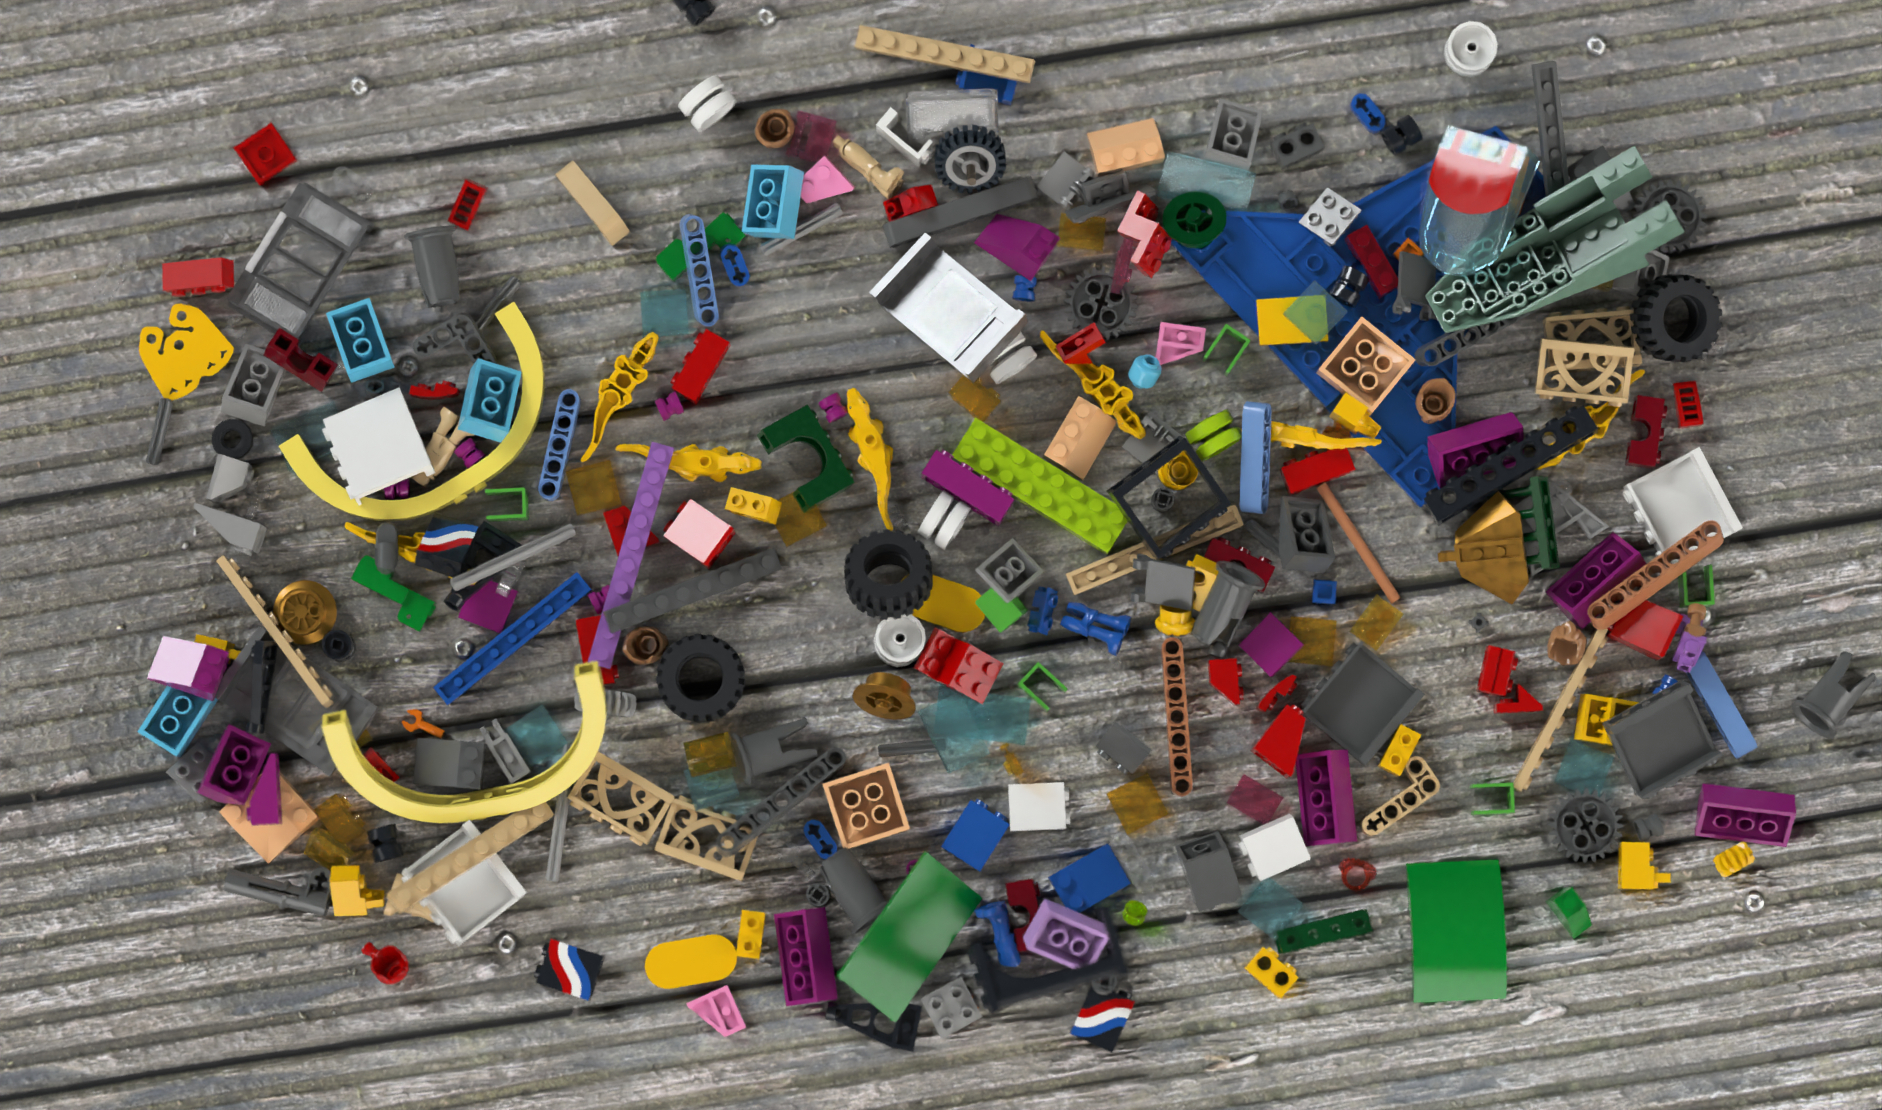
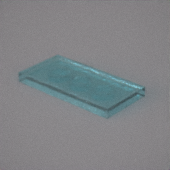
M1167 151L1156 196L1173 199L1186 192H1204L1216 197L1223 204L1226 211L1246 212L1256 173Z
M939 687L933 734L1025 745L1031 699L988 694L984 703L980 704L953 689Z

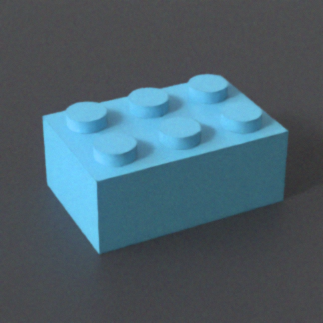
M751 165L741 232L756 238L794 239L804 172L789 165Z
M370 298L326 313L351 383L395 368Z
M478 358L470 369L458 430L501 443L509 433L522 372Z
M166 686L139 728L138 733L181 758L218 699L214 698V701H210Z

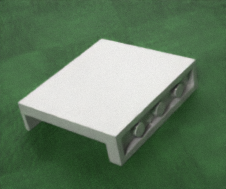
M400 388L391 390L323 419L326 428H323L322 431L327 442L331 440L333 444L330 451L334 460H339L341 464L338 467V471L342 480L347 479L349 486L345 487L349 498H355L358 505L362 504L360 498L423 471L426 476L435 473Z
M1700 447L1623 487L1625 490L1623 492L1625 500L1628 504L1632 503L1635 512H1633L1635 519L1639 524H1643L1646 530L1644 535L1650 545L1653 544L1657 550L1655 553L1656 557L1706 521L1713 520L1719 523L1724 538L1743 528ZM1711 532L1707 536L1712 537L1717 533ZM1692 546L1688 550H1695L1698 546ZM1674 559V560H1672L1670 563H1671V564H1675V563H1677L1679 560H1678V559Z
M468 820L459 830L410 867L403 869L401 873L403 875L402 881H408L481 833ZM495 853L419 903L423 907L427 906L432 912L430 916L438 926L441 924L446 930L444 934L452 944L456 943L460 946L523 898L527 892Z

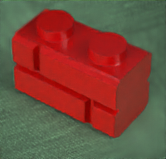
M1491 645L1486 646L1477 692L1498 697H1505L1506 693L1511 692L1513 680L1510 679L1511 670H1516L1518 658L1514 657L1516 651Z

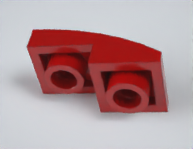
M443 380L442 384L436 382L434 391H431V386L425 384L411 385L409 395L419 399L441 400L459 396L460 390L455 388V383Z
M1291 675L1274 686L1260 701L1256 709L1263 713L1267 709L1272 710L1278 698L1274 697L1276 694L1283 698L1286 694L1291 696L1297 686V683L1294 682L1297 676Z

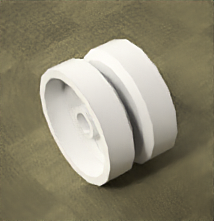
M1469 21L1460 24L1452 31L1445 44L1444 57L1447 65L1453 72L1461 76L1473 77L1482 74L1489 68L1497 54L1498 43L1495 34L1488 26L1480 22Z
M713 75L698 84L678 104V108L685 116L693 115L691 124L698 132L706 130L719 121L737 102L730 91L721 92L724 84L717 75Z
M1021 331L989 366L992 367L997 364L990 372V376L996 384L1013 377L1038 356L1031 346L1020 348L1026 339Z
M944 490L931 507L917 532L922 537L929 539L938 529L939 532L935 538V545L943 550L948 547L952 539H955L971 509L969 505L960 501L952 511H949L954 501V496Z
M904 614L901 615L900 619L895 620L894 617H888L887 620H882L877 627L874 636L875 651L879 658L888 665L895 667L907 666L915 662L923 650L926 640L925 629L921 622L913 615L906 616ZM902 636L903 642H897L896 638Z

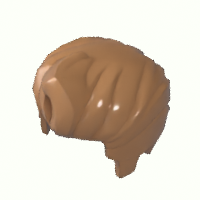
M770 109L760 115L755 126L757 140L766 148L777 149L784 147L794 134L795 127L790 115L791 113L786 109Z
M1445 378L1429 380L1419 389L1415 405L1424 423L1433 424L1438 420H1443L1454 406L1455 390Z
M1571 621L1565 622L1561 626H1556L1551 631L1547 645L1548 657L1562 666L1578 664L1586 649V636H1584L1580 629H1576V626Z
M643 626L630 631L626 635L622 651L633 663L647 665L660 660L666 647L669 645L667 636L659 632L657 628Z

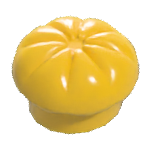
M1184 451L1158 470V477L1163 485L1175 491L1187 488L1198 476V470Z
M1160 605V616L1156 618L1155 626L1166 635L1180 636L1189 634L1196 620L1191 618L1192 610Z

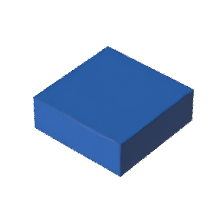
M1314 579L1312 603L1335 605L1337 581Z

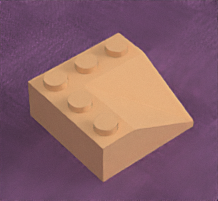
M1361 317L1316 373L1341 394L1344 395L1346 392L1369 407L1367 411L1370 413V416L1416 359L1365 318Z
M889 763L823 784L843 848L847 847L850 849L910 830Z
M281 772L282 824L252 826L251 821H247L246 809L250 807V800L262 774L256 778L245 805L228 803L219 811L228 823L268 864L321 818Z

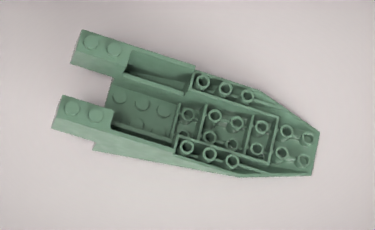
M1631 147L1533 204L1535 208L1474 243L1425 295L1444 332L1449 333L1514 318L1649 266L1644 256L1645 254L1684 233L1667 201L1660 203L1625 223L1613 200L1653 178L1636 147Z

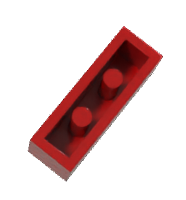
M219 257L162 263L163 291L172 293L174 297L186 296V292H191L194 295H203L206 290H211L213 293H223L226 288H234V260Z
M705 329L704 333L699 332L693 343L696 345L692 353L688 351L682 361V364H684L681 372L677 371L670 382L673 384L671 388L674 392L695 404L699 401L731 346L729 341L708 329Z
M1337 448L1327 449V451L1319 454L1317 450L1304 455L1306 459L1298 462L1296 458L1284 462V467L1279 471L1290 496L1350 474L1356 469L1348 449Z
M601 615L575 620L583 663H588ZM612 663L610 669L600 667L604 686L616 684L615 679L619 678L617 665Z

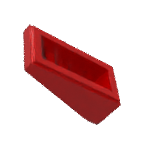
M466 179L447 221L468 231L488 188L475 181ZM468 188L478 191V196L468 192ZM464 197L475 200V204L463 200ZM460 205L472 209L471 213L460 209ZM456 213L467 217V222L455 217Z
M1696 380L1673 383L1679 429L1704 425ZM1691 388L1692 392L1680 393L1679 389ZM1692 397L1693 401L1682 402L1681 398ZM1694 406V410L1683 411V407ZM1695 414L1694 419L1685 420V415Z

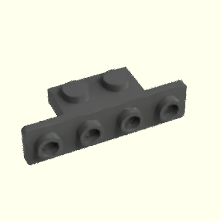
M1122 169L1082 183L1085 204L1066 210L1065 215L1073 223H1082L1096 215L1102 216L1113 209L1127 207L1132 202L1137 190L1145 193L1148 197L1156 195V191L1149 183L1129 188L1127 174Z

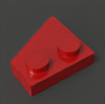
M625 505L603 513L617 556H619L631 511ZM651 531L646 547L660 543L659 539Z

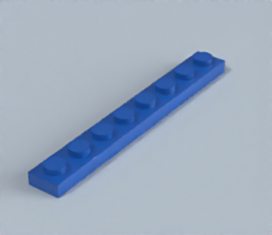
M576 572L433 688L449 706L590 593L592 589L580 574Z

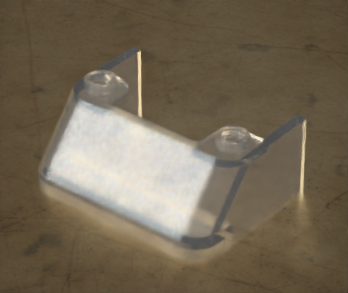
M968 89L906 93L907 141L924 140L927 135L935 132H953L955 127H958L959 131H963L962 125H967L968 130H972V125H978V131L981 130L982 126L986 127L987 134L992 130L995 132V137H997L999 134L998 91L996 89Z

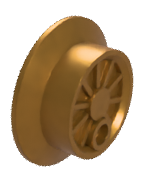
M301 580L287 585L278 594L274 603L273 613L280 621L277 626L282 632L284 630L288 632L293 639V643L307 645L322 640L332 630L336 622L337 606L334 597L326 587L314 581Z
M884 672L872 673L867 677L865 684L857 686L853 691L854 702L862 710L880 718L892 720L905 719L912 716L916 710V704L910 697L911 686L906 680L894 674Z

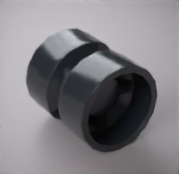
M673 0V3L681 12H686L685 17L694 27L705 21L716 9L710 0Z
M1410 115L1399 119L1396 126L1391 124L1380 131L1385 145L1394 156L1405 151L1407 145L1413 146L1423 140L1419 127Z
M1344 266L1338 276L1340 281L1334 283L1329 295L1341 304L1355 308L1361 298L1359 292L1365 290L1370 278L1352 267Z
M333 630L325 635L322 641V648L329 658L344 662L354 655L356 643L348 633L342 630Z
M396 824L367 831L369 843L374 845L372 855L375 863L404 855L401 843L396 840L399 837Z

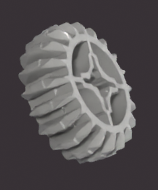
M577 689L574 698L575 709L583 712L579 691ZM605 690L607 716L627 718L634 716L637 705L636 696L625 692Z

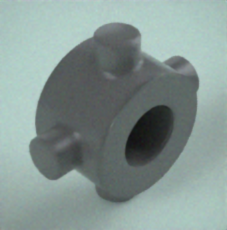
M1477 613V616L1469 620L1468 624H1471L1476 629V633H1480V629L1484 628L1485 625L1488 626L1489 621H1486L1481 616V613Z

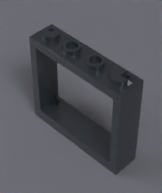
M1178 436L1107 490L1151 555L1157 559H1164L1171 555L1173 548L1178 544L1183 545L1191 539L1190 535L1197 530L1202 531L1210 524L1209 521L1225 514L1228 510L1227 507L1231 505V502L1187 439L1182 436ZM1184 451L1219 501L1158 547L1123 496Z

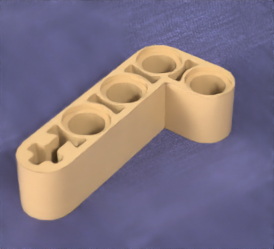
M573 160L555 174L561 184L612 246L630 233L621 217Z
M1419 756L1409 758L1404 768V772L1412 782V785L1361 820L1360 828L1365 835L1374 836L1379 834L1439 791L1440 783L1423 758ZM1411 761L1420 763L1421 769L1419 773L1410 771L1409 764ZM1425 780L1433 782L1434 789L1432 792H1426L1423 789L1422 784ZM1406 793H1412L1415 797V803L1412 806L1404 802V795ZM1387 806H1393L1396 809V816L1393 819L1387 818L1385 815V808ZM1380 816L1386 822L1385 825H1383L1382 821L1374 826L1375 831L1366 828L1368 826V819L1372 822Z

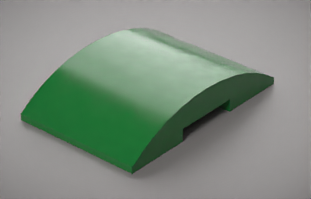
M1499 860L1407 863L1406 876L1408 910L1410 914L1413 1003L1506 999V931Z

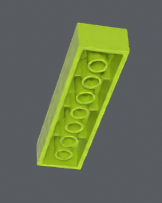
M977 418L973 420L952 454L954 456L953 461L958 464L966 463L974 469L972 473L979 477L981 474L985 475L993 481V486L998 489L1004 487L1012 493L1011 497L1105 555H1108L1128 522L1115 503Z

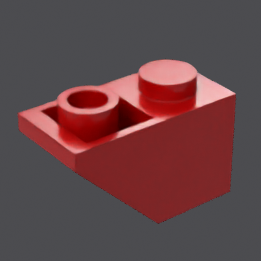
M932 184L912 187L883 202L889 222L939 206Z
M1237 658L1209 660V685L1233 706H1239L1240 700H1244L1243 686H1239L1238 677H1242L1241 663H1237Z

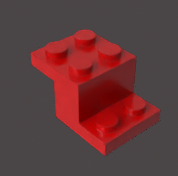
M1137 190L1117 232L1131 246L1136 248L1130 261L1144 276L1153 278L1154 274L1160 269L1164 253L1170 249L1172 238L1159 223L1155 222L1159 208L1145 193Z
M934 627L914 669L942 685L983 704L1004 663L973 645L958 640Z

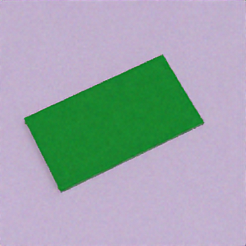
M924 851L839 971L837 977L896 1023L983 898L932 857L930 853Z

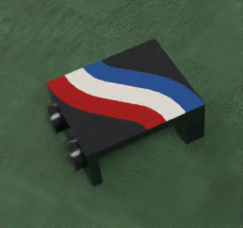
M434 513L417 549L415 565L450 577L460 575L462 563L476 536L478 526Z
M551 939L550 943L545 942L541 954L545 956L542 965H537L534 977L537 978L536 983L591 1001L605 956L559 942L555 939Z
M1091 983L1089 992L1071 1028L1070 1034L1113 1053L1135 1001L1131 1000L1132 995L1122 990H1119L1118 994L1112 991L1107 995H1100L1094 991Z

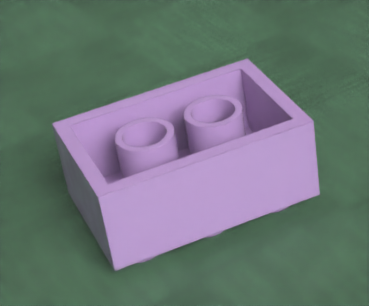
M1044 899L1023 936L1028 950L1071 968L1096 962L1108 941L1104 923L1047 899Z

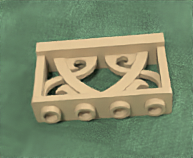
M1630 306L1617 307L1616 311L1607 312V308L1594 309V313L1585 314L1584 310L1571 311V315L1562 316V312L1549 313L1548 317L1543 319L1545 338L1556 339L1553 335V329L1559 324L1567 327L1565 333L1559 331V334L1572 341H1576L1579 335L1588 327L1595 328L1609 339L1604 344L1624 346L1622 341L1631 336V346L1635 348L1632 367H1639L1642 364L1640 346L1635 341L1637 335L1632 334L1631 326H1634V324L1630 320V314L1634 313V309L1630 310ZM1609 319L1607 325L1599 320ZM1618 319L1625 320L1629 325L1628 332L1621 337H1618L1616 334L1622 330L1623 325L1620 328L1614 326V321ZM1571 322H1582V323H1580L1576 328H1574V326H1573V324H1572ZM1547 349V367L1555 365L1552 349ZM1568 353L1566 355L1568 361H1563V363L1567 364L1574 361V354ZM1584 353L1577 365L1567 368L1568 373L1597 370L1590 362L1589 353ZM1599 356L1596 359V363L1603 368L1607 367V365L1602 364L1605 362V357ZM1621 356L1615 369L1625 368L1626 357ZM1553 370L1548 372V375L1560 373L1558 372V370Z
M1541 337L1535 393L1540 394L1539 398L1553 400V396H1561L1563 401L1576 402V398L1585 399V403L1599 404L1600 400L1609 401L1608 405L1622 407V403H1628L1635 348ZM1552 349L1555 365L1544 369L1546 350ZM1573 353L1575 360L1564 364L1563 361H1568L1566 355ZM1589 353L1591 364L1602 373L1590 383L1581 386L1570 376L1567 368L1577 365L1581 361L1583 354ZM1599 356L1605 357V362L1602 364L1607 365L1606 368L1596 363V359ZM1621 356L1626 357L1624 377L1614 372ZM1558 370L1560 374H1555L1551 378V380L1557 379L1559 381L1558 386L1554 388L1548 387L1544 382L1546 374L1550 371ZM1611 375L1618 378L1621 382V389L1616 394H1610L1606 391L1608 385L1615 387L1613 381L1608 379ZM1566 383H1567L1574 391H1565V390H1563V389L1565 388V386H1566ZM1599 387L1601 394H1594L1589 392Z
M597 751L589 767L577 780L567 797L572 800L570 802L571 806L580 811L583 808L591 811L590 817L602 823L603 819L611 823L609 828L619 834L625 831L631 835L629 840L639 846H642L643 843L649 844L669 810L673 799H676L672 794ZM596 762L601 763L598 781L587 779ZM612 775L618 776L619 782L617 784H606V780L612 782ZM630 780L633 782L631 798L637 807L626 811H613L608 801L606 788L619 789ZM588 784L598 786V791L590 790L587 792L593 794L594 798L592 801H586L581 796L582 788ZM638 791H644L646 794L644 798H640L645 802L643 804L636 798ZM662 799L665 803L656 819H654L648 810ZM601 803L605 814L593 808V806ZM645 813L649 818L650 826L646 831L638 832L633 825L636 821H640L643 825V819L640 814ZM628 818L627 827L615 820Z
M680 795L678 799L674 798L654 850L743 882L758 836L738 851H746L740 870L734 869L735 854L731 857L722 856L720 861L715 860L714 853L717 851V847L711 848L704 858L700 857L699 842L691 833L704 826L714 824L721 834L726 830L721 820L734 824L737 821L735 820L736 815L723 811L722 815L713 812L714 807L701 803L700 807L692 805V799ZM682 809H686L691 813V817L688 820H685L682 816L683 823L687 825L684 829L675 820L676 813ZM697 812L703 813V814L708 815V816H711V817H706V818L697 820V819H698ZM672 824L679 833L669 845H666L664 842ZM748 826L739 828V830H745L748 834L752 831ZM686 837L690 838L694 843L692 850L685 849V844L688 843L687 840H684ZM724 840L725 846H722L723 848L730 849L733 847V843L730 840Z

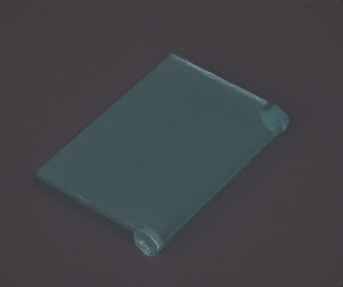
M333 401L271 429V432L278 447L299 434L315 460L330 454V448L333 447L331 440L327 442L322 431L323 428H326L323 419L339 412ZM281 451V454L286 462V466L289 472L293 471V468L290 466L289 462L287 461V459Z
M960 692L918 711L948 774L990 754Z

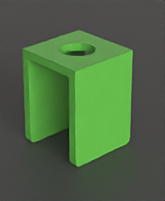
M1225 324L1202 361L1205 362L1224 333H1227L1243 344L1224 374L1227 377L1251 340L1228 324Z
M525 487L485 489L487 496L522 494L523 514L486 516L488 522L529 520L528 490Z
M1712 564L1704 567L1706 601L1688 602L1686 571L1678 576L1680 608H1688L1693 603H1699L1705 607L1715 604Z
M992 587L975 601V604L1000 633L1007 630L1029 611L1018 597L1006 603Z
M1037 662L1017 686L1044 711L1048 712L1050 708L1024 685L1029 677L1039 669L1064 693L1068 689L1044 666Z
M1514 783L1470 785V789L1506 787L1507 810L1472 811L1471 815L1515 813Z

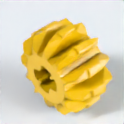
M1741 842L1716 855L1713 861L1722 877H1727L1752 864L1755 858L1746 842Z

